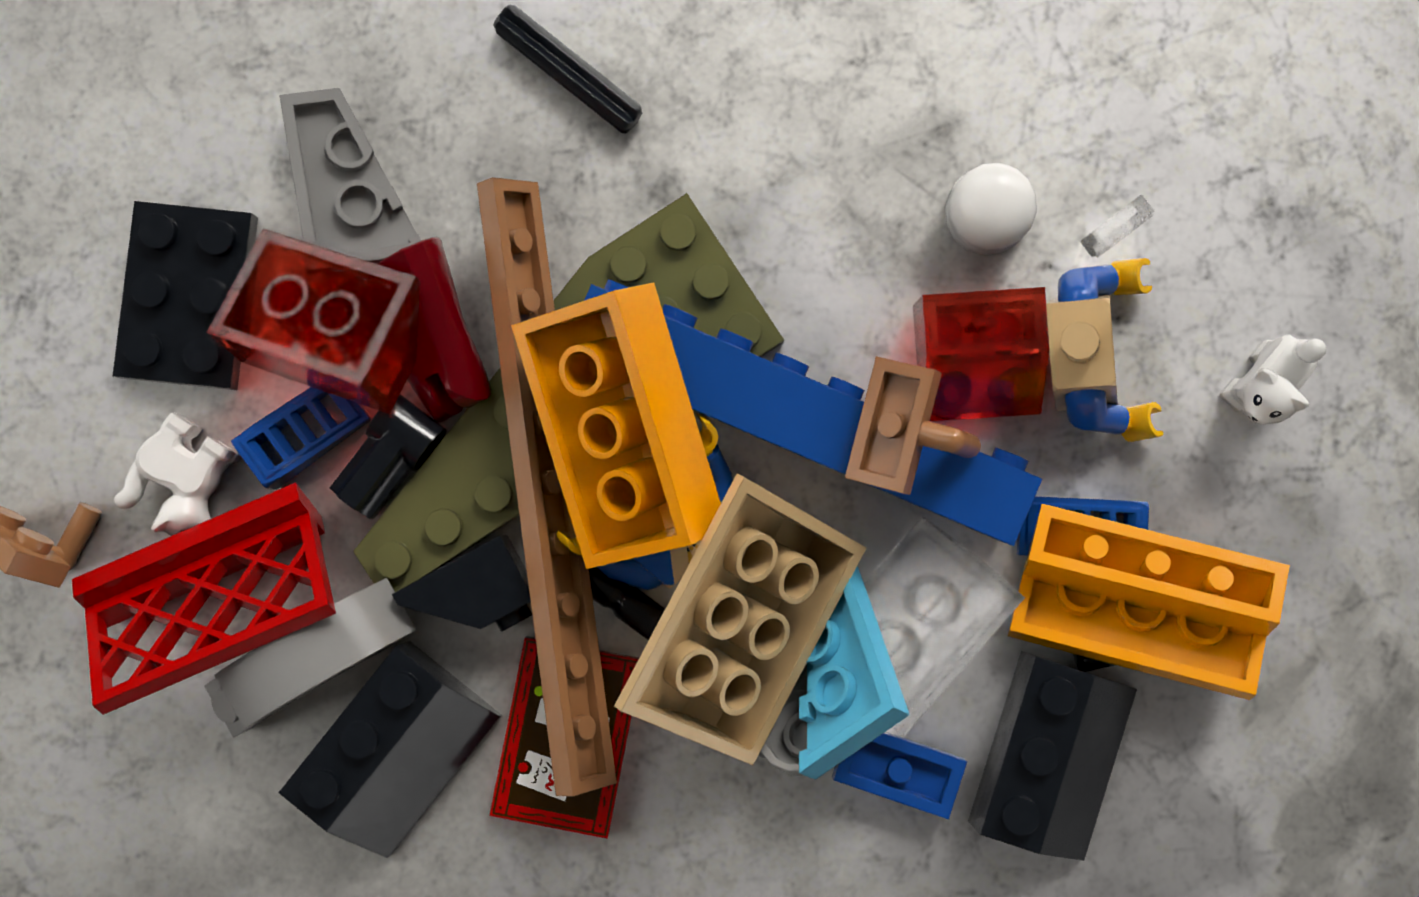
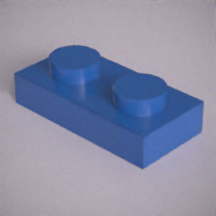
M884 732L836 765L832 779L949 820L968 761L962 757Z

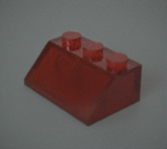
M263 228L207 333L242 363L390 414L416 363L420 281L416 276Z

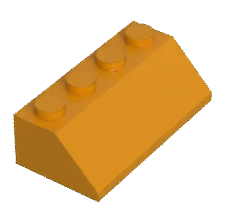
M654 282L614 290L511 325L586 569L690 546L702 540L721 502Z

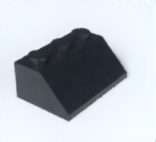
M411 641L394 647L278 793L326 832L388 858L497 722L501 714Z
M1021 651L968 822L982 836L1040 855L1084 861L1137 689Z

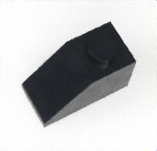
M499 535L392 594L399 606L478 629L485 628L496 622L500 631L503 632L532 616L528 606L531 601L527 570L508 535Z

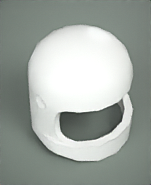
M1002 163L982 164L966 172L955 182L945 207L946 225L953 239L965 250L979 255L999 254L1015 246L1031 229L1037 213L1036 193L1029 179L1016 168Z

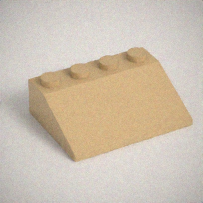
M736 474L614 707L633 717L754 765L866 547L749 479Z

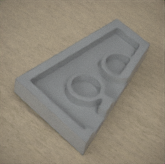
M340 88L279 95L309 273L314 274L375 265L400 249L422 241L405 213L393 186L390 185L377 161L371 145Z

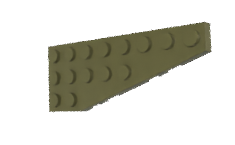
M687 193L589 256L554 299V308L558 310L584 301L591 284L604 289L608 279L627 287L654 282L661 307L663 308V305L667 304L697 317L694 328L713 337H717L720 328L738 334L754 342L750 353L759 357L766 355L784 342V338ZM500 368L489 380L492 390L491 396L466 409L354 549V554L374 584L387 578L394 591L397 592L439 569L519 516Z

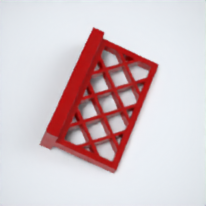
M296 482L72 579L73 598L85 608L92 705L102 715L107 714L336 614L320 536L325 534L322 516ZM303 543L289 565L274 561L279 553ZM247 568L232 590L218 586L222 578ZM265 572L281 576L265 601L249 596ZM298 582L312 587L314 600L291 610L282 608ZM190 592L175 615L161 611L166 602ZM209 596L223 600L224 602L207 627L192 622ZM241 607L257 612L245 630L233 635L224 633ZM133 617L117 640L108 637V627ZM153 621L167 625L149 652L135 647ZM184 632L199 637L187 655L173 661L166 659ZM127 657L141 661L129 680L114 687L112 686L113 676Z

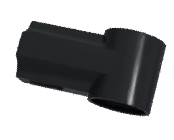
M400 393L395 394L380 408L371 420L365 433L368 438L330 486V489L352 509L369 519H374L410 471H417L442 441L447 432L446 428Z

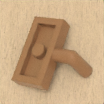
M876 356L845 474L846 479L910 495L923 446L965 458H972L979 453L981 443L977 436L958 428L929 422L942 375L941 372Z
M79 502L57 546H55L50 538L23 526L26 522L25 517L0 506V570L8 575L60 588L68 571L77 562L102 512L91 505Z

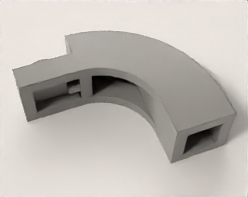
M387 578L335 603L336 614L258 647L214 674L215 679L204 687L211 697L215 714L226 724L233 738L253 728L303 695L383 652L416 631L404 607L397 605L392 594L395 591Z

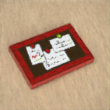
M530 636L524 638L489 816L608 839L632 719L631 715L621 712L614 705L639 657L599 650L617 783L576 796H556L536 639Z

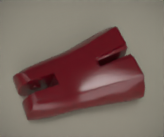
M431 237L402 248L342 284L341 287L349 300L395 359L416 395L435 421L441 423L461 412L463 408H470L491 396L492 390L488 376L464 321L442 240L439 237Z

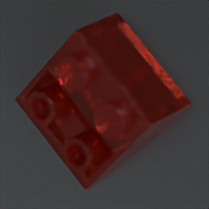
M1045 287L922 295L913 305L917 366L934 369L942 373L929 422L1031 416L1042 413L1049 358Z

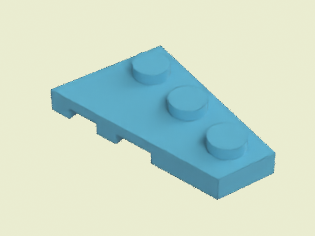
M856 567L851 579H849L837 606L807 660V694L799 697V719L807 722V749L799 751V773L814 780L910 715L858 567Z

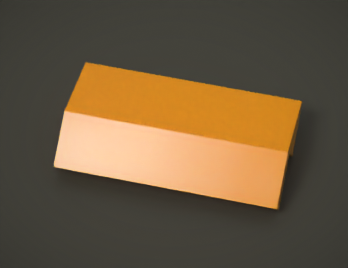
M1041 504L1007 636L1251 700L1257 693L1266 637L1280 624L1290 565Z

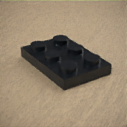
M134 201L113 377L238 390L258 224L257 216L247 212Z

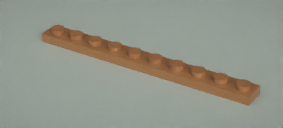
M492 177L477 183L554 787L556 796H576L615 784L617 781L589 569H586L582 555H577L570 551L557 538L558 530L568 539L576 538L511 327V325L555 311L538 182Z

